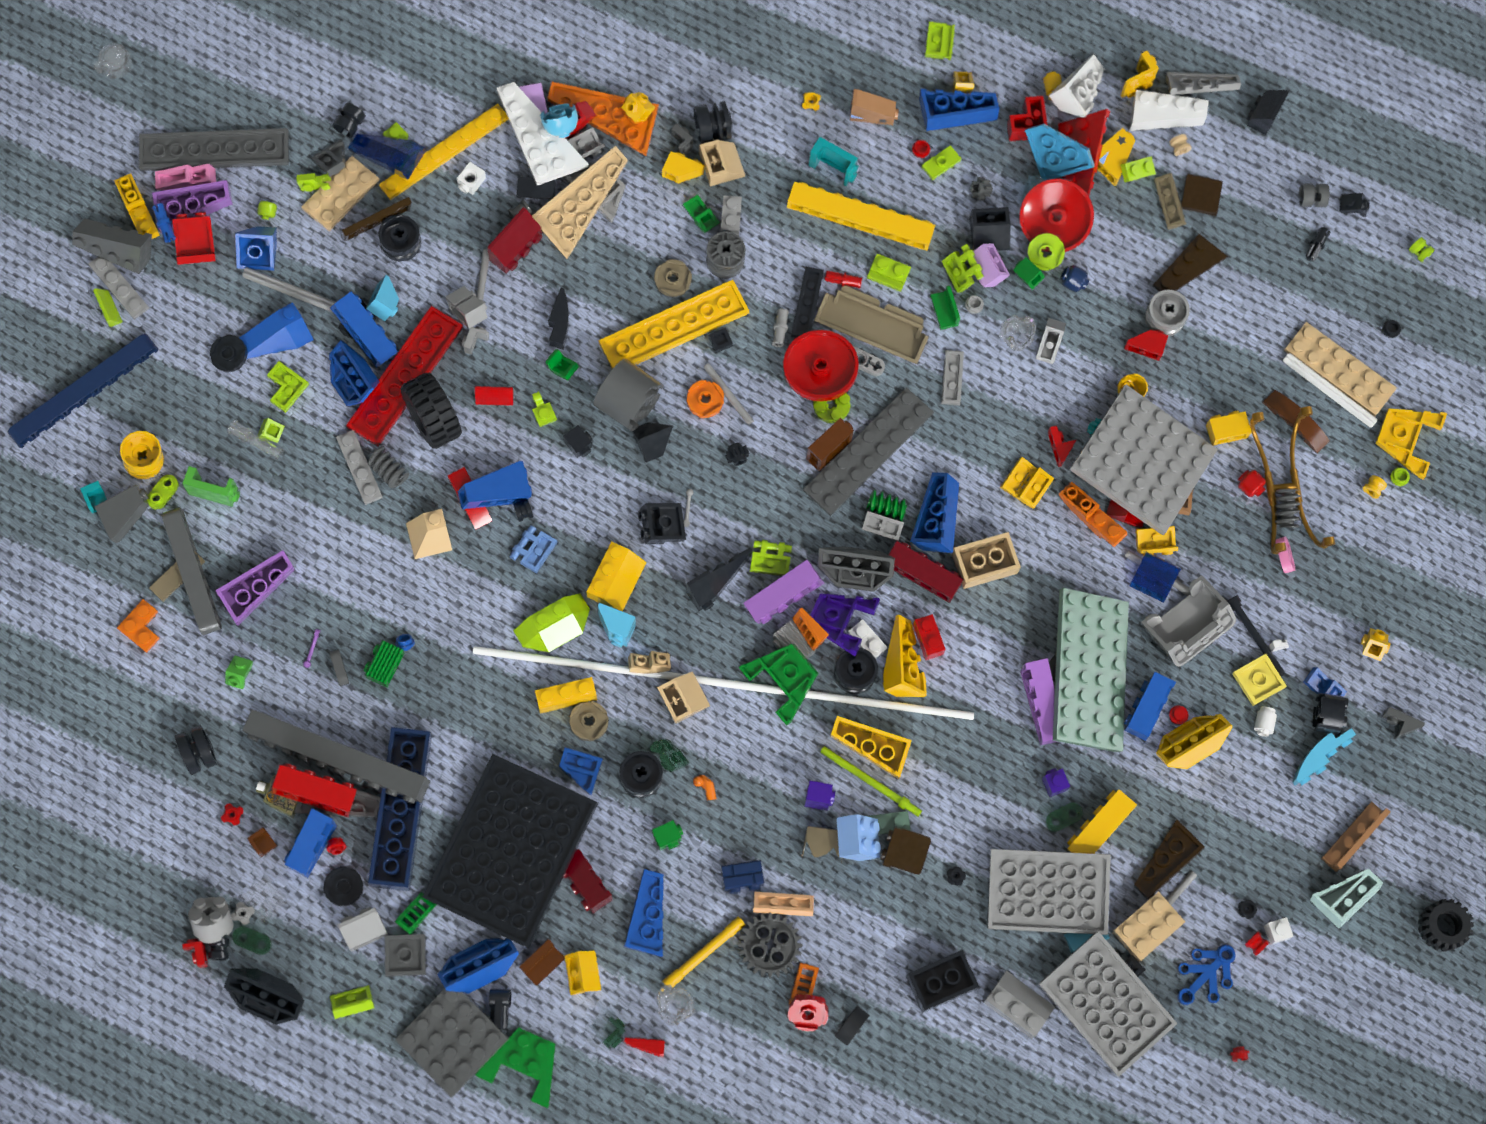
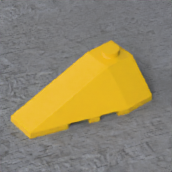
M899 614L895 616L883 671L884 691L896 697L927 696L926 677L924 672L919 673L917 662H920L921 658L913 649V645H916L917 642L912 623L909 619Z

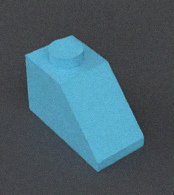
M385 275L376 285L366 309L383 321L389 316L393 317L398 310L396 306L399 298L389 276Z

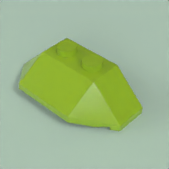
M581 593L563 597L529 616L513 631L522 647L549 653L583 634L590 608Z

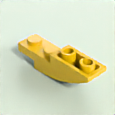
M130 173L114 180L138 234H152V239L160 236L132 174Z

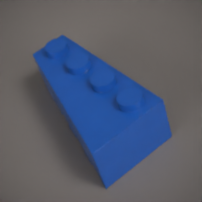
M932 472L910 540V542L923 551L953 553L959 482L948 473Z

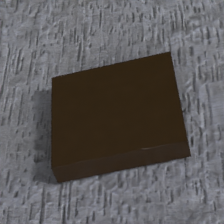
M1187 174L1181 202L1182 209L1217 216L1223 181Z

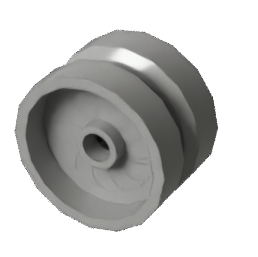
M1162 290L1154 295L1146 309V324L1150 330H1160L1166 335L1172 336L1178 333L1187 321L1190 312L1189 303L1177 291Z

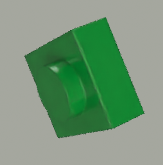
M555 349L545 361L551 372L567 381L579 368L576 362L563 356L558 349Z

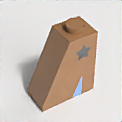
M854 89L850 121L893 125L894 120H898L899 109H896L895 101Z

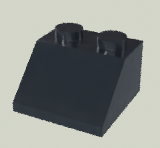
M1265 90L1263 96L1259 95L1254 103L1257 106L1256 109H1251L1246 118L1249 120L1247 126L1267 135L1289 91Z

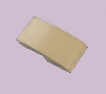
M651 651L649 656L630 653L628 657L629 672L650 674L666 672L671 669L670 654Z

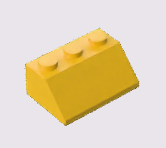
M611 541L587 590V598L623 612L646 562L628 548Z

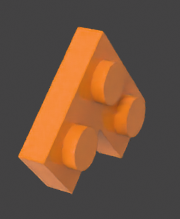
M142 599L117 629L147 653L160 639L146 627L158 611Z

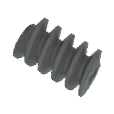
M381 446L371 455L368 465L373 467V470L378 473L379 477L383 478L385 483H388L390 488H396L407 480L409 473L403 475L405 468L398 469L400 463L396 462L393 464L395 458L390 457L388 459L390 452L383 453L385 447Z
M1297 489L1276 490V493L1281 495L1276 498V501L1281 502V504L1276 505L1275 508L1281 511L1275 513V515L1281 519L1276 520L1275 523L1279 524L1280 527L1299 528V525L1294 523L1300 520L1299 517L1294 516V514L1300 512V510L1295 508V506L1300 505V502L1295 501L1296 498L1300 497L1299 494L1295 493Z

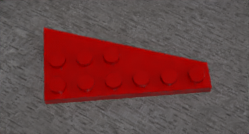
M1108 109L1058 124L1060 133L1088 147L1095 164L1093 168L1062 176V179H1067L1080 185L1088 195H1090V191L1094 186L1093 177L1094 173H1097L1103 146L1101 144L1102 137L1107 128L1105 126L1106 119L1110 115Z

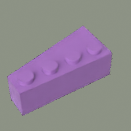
M1048 658L1025 663L1020 673L1040 746L1058 742L1053 741L1055 687Z

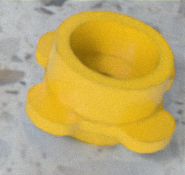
M814 92L804 93L802 108L805 110L808 108L814 111L819 110L821 96Z

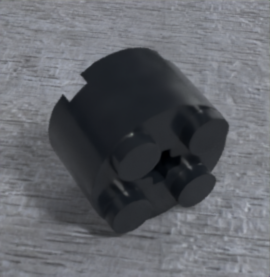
M1318 693L1315 701H1319L1317 707L1313 708L1312 726L1315 727L1314 731L1341 734L1342 727L1346 728L1348 721L1347 716H1345V709L1348 708V698Z

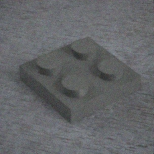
M425 934L385 936V977L426 975Z

